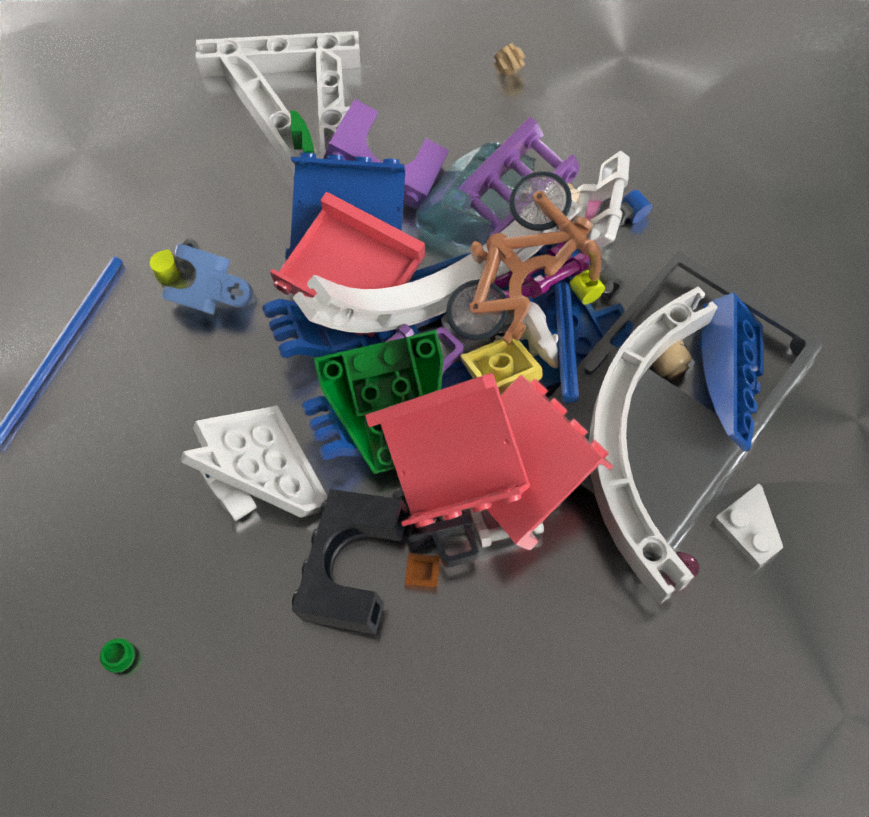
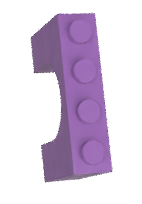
M354 99L331 138L323 159H327V155L333 154L344 156V160L355 161V157L363 156L372 158V162L383 163L372 154L366 140L378 111ZM427 138L425 139L416 158L411 163L405 165L404 204L417 210L421 208L449 150Z

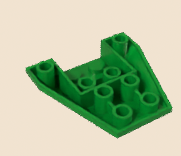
M437 330L313 358L323 394L374 474L396 468L381 424L369 427L365 415L441 390L444 360Z

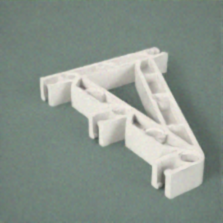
M358 31L196 40L198 50L196 52V61L200 76H225L293 175L295 164L291 161V156L299 157L300 153H303V149L294 150L290 113L262 74L317 71L320 153L314 148V154H316V158H324L331 138L350 106L345 107L342 69L361 68Z

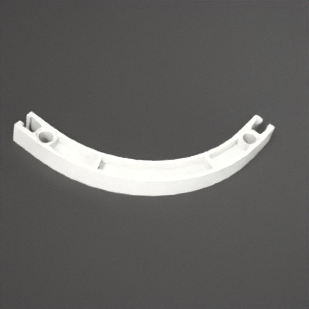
M554 182L544 193L562 212L566 204V193L563 188ZM573 199L570 211L566 216L569 220L581 210V207ZM535 201L520 215L522 219L532 224L551 222L541 211L537 210ZM515 220L500 233L510 238L560 230L556 226L544 231L529 230ZM486 243L482 247L484 251L488 253ZM544 245L512 250L522 262H525ZM472 254L430 276L399 286L382 289L349 288L314 275L307 282V285L310 289L314 288L317 294L311 298L304 296L302 292L298 291L293 299L311 322L345 332H383L397 329L404 323L408 326L420 323L446 312L448 300L455 289L465 282L480 280L485 261L479 264L474 261ZM502 260L496 277L510 271ZM477 286L464 290L455 300L453 307L458 302L463 304L472 299Z
M699 286L671 301L649 316L620 347L608 368L600 388L590 424L589 442L592 443L596 440L609 453L605 458L614 466L609 470L604 465L599 464L590 473L595 497L603 520L617 548L659 605L670 598L675 589L679 592L685 588L694 576L661 535L640 499L628 460L626 441L627 416L633 391L651 364L671 345L710 323L718 308L713 301L708 303L706 308L698 312L692 311L696 309L700 299L705 296V293ZM647 551L652 553L655 556L656 561L647 560L644 557L643 552ZM659 570H663L676 584L675 589L672 585H667Z

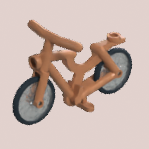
M538 171L524 176L513 187L509 206L514 219L524 228L544 231L556 226L560 231L510 238L502 233H496L487 240L488 253L484 251L481 243L477 241L472 243L470 252L474 261L479 264L485 261L480 280L465 282L455 289L448 300L446 309L450 327L462 338L472 341L488 339L503 328L508 314L514 313L513 322L503 340L508 344L511 343L512 339L518 341L526 328V325L522 322L531 308L529 299L522 295L521 287L524 279L529 273L537 269H544L545 274L549 277L555 275L576 249H580L590 259L589 279L597 281L600 278L602 265L601 249L594 240H588L587 238L593 223L584 217L578 216L573 224L566 217L571 208L572 194L566 181L559 175L548 171ZM566 242L555 256L541 255L532 257L525 262H522L512 250ZM501 260L513 273L509 282L510 298H507L502 289L494 284Z

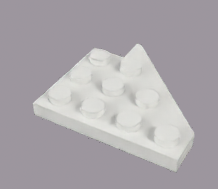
M278 406L197 420L195 422L193 430L202 448L183 451L180 458L182 463L300 518L320 513L323 501L327 500V494Z

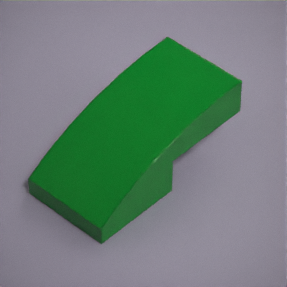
M296 110L290 111L294 150L303 149V153L314 154L309 128Z

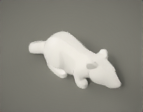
M530 301L531 308L522 322L526 325V328L520 339L528 340L529 352L532 356L539 354L552 368H558V347L556 344L558 335L551 334L547 327L544 312L536 303Z

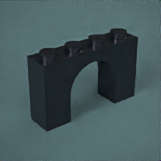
M330 489L327 500H324L321 505V519L318 528L313 531L311 537L312 547L309 557L305 559L302 565V579L299 588L295 590L292 597V612L302 621L376 635L384 601L375 591L336 584L332 576L333 561L338 551L355 538L369 536L401 541L405 529L401 522L407 519L409 511L402 499Z

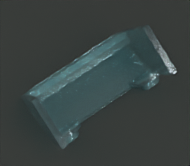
M498 142L486 143L455 160L417 208L415 216L416 226L425 232L469 251L474 241L481 243L482 246L486 244L489 239L492 221L469 212L471 197L458 188L501 144ZM524 154L520 160L533 172L536 159ZM509 169L500 180L506 186L513 188L522 177L514 169ZM524 184L519 191L523 192L530 187V184Z

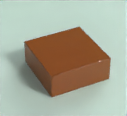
M408 553L405 588L437 591L440 557Z

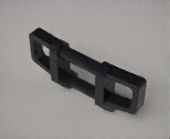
M400 487L392 496L393 498L402 499L409 511L408 517H410L411 513L403 489ZM462 510L463 514L456 518L432 523L420 530L415 527L414 523L406 525L405 528L408 535L406 542L409 551H420L433 543L443 566L446 568L477 560L479 549L472 531L473 524L470 516L466 515L465 510ZM466 533L471 549L456 555H448L440 539Z

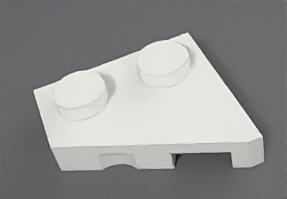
M760 484L753 487L713 520L717 527L756 569L783 548L765 493Z

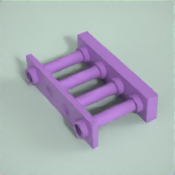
M531 116L450 196L464 213L473 208L494 229L489 234L490 236L502 232L515 219L510 214L504 221H501L480 199L489 189L493 188L509 204L511 190L500 179L509 169H514L522 178L533 173L520 160L529 149H534L555 169L552 173L559 175L567 184L576 178L578 171L581 169L573 154L563 161L540 140L543 136L542 130L538 122ZM540 178L527 182L535 190L524 201L516 196L515 208L519 216L534 202L533 196L535 192H544L556 181L548 178L542 181Z

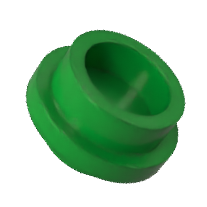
M115 638L108 641L100 652L101 665L112 673L125 671L131 666L135 658L133 645L123 638Z

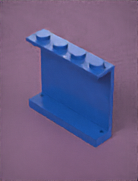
M300 153L299 157L291 156V161L295 164L290 248H286V260L321 212L320 200L326 192L402 231L406 167L404 164H400V160L385 158L383 163L372 162L370 157L357 156L355 161L344 160V156L333 154L327 155V159L316 158V154Z

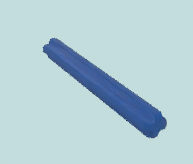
M565 282L563 284L557 283L554 286L561 393L564 403H576L579 400L571 293L570 285Z

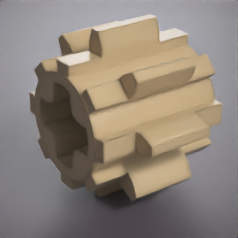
M513 43L505 46L493 56L496 60L493 65L497 72L504 74L506 78L512 76L525 66L523 59L526 57L520 47L515 48Z

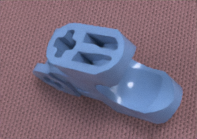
M177 244L176 256L191 262L196 269V279L190 287L185 289L165 287L161 295L163 299L213 315L218 301L235 307L247 306L252 301L254 292L249 282L227 274L231 260L184 244ZM240 285V290L244 291L243 296H237L235 300V295L231 291L233 288L237 289Z

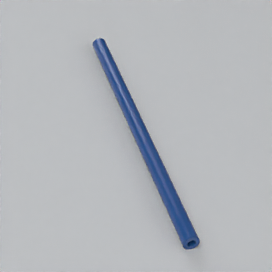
M112 257L0 423V446L122 265L123 261L120 258Z

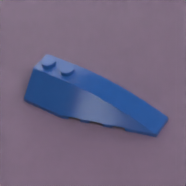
M733 292L713 300L718 308L710 323L702 327L700 347L702 349L707 387L715 411L727 435L746 452L751 448L755 424L751 414L757 412L758 406L754 395L760 393L761 389L757 377L762 376L764 371L763 325ZM708 303L703 304V309L707 307Z

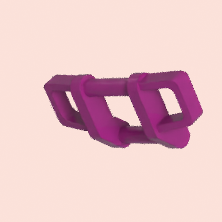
M566 242L547 250L546 255L555 256ZM581 252L574 257L570 256L553 276L549 277L546 275L542 277L539 275L536 278L531 277V275L542 269L529 273L521 287L522 295L532 299L542 295L555 283L568 276L574 277L587 270L590 259ZM508 271L496 277L494 284L500 288L508 286L513 273ZM491 290L490 294L496 299H501L494 290ZM503 291L506 297L510 298L509 291Z

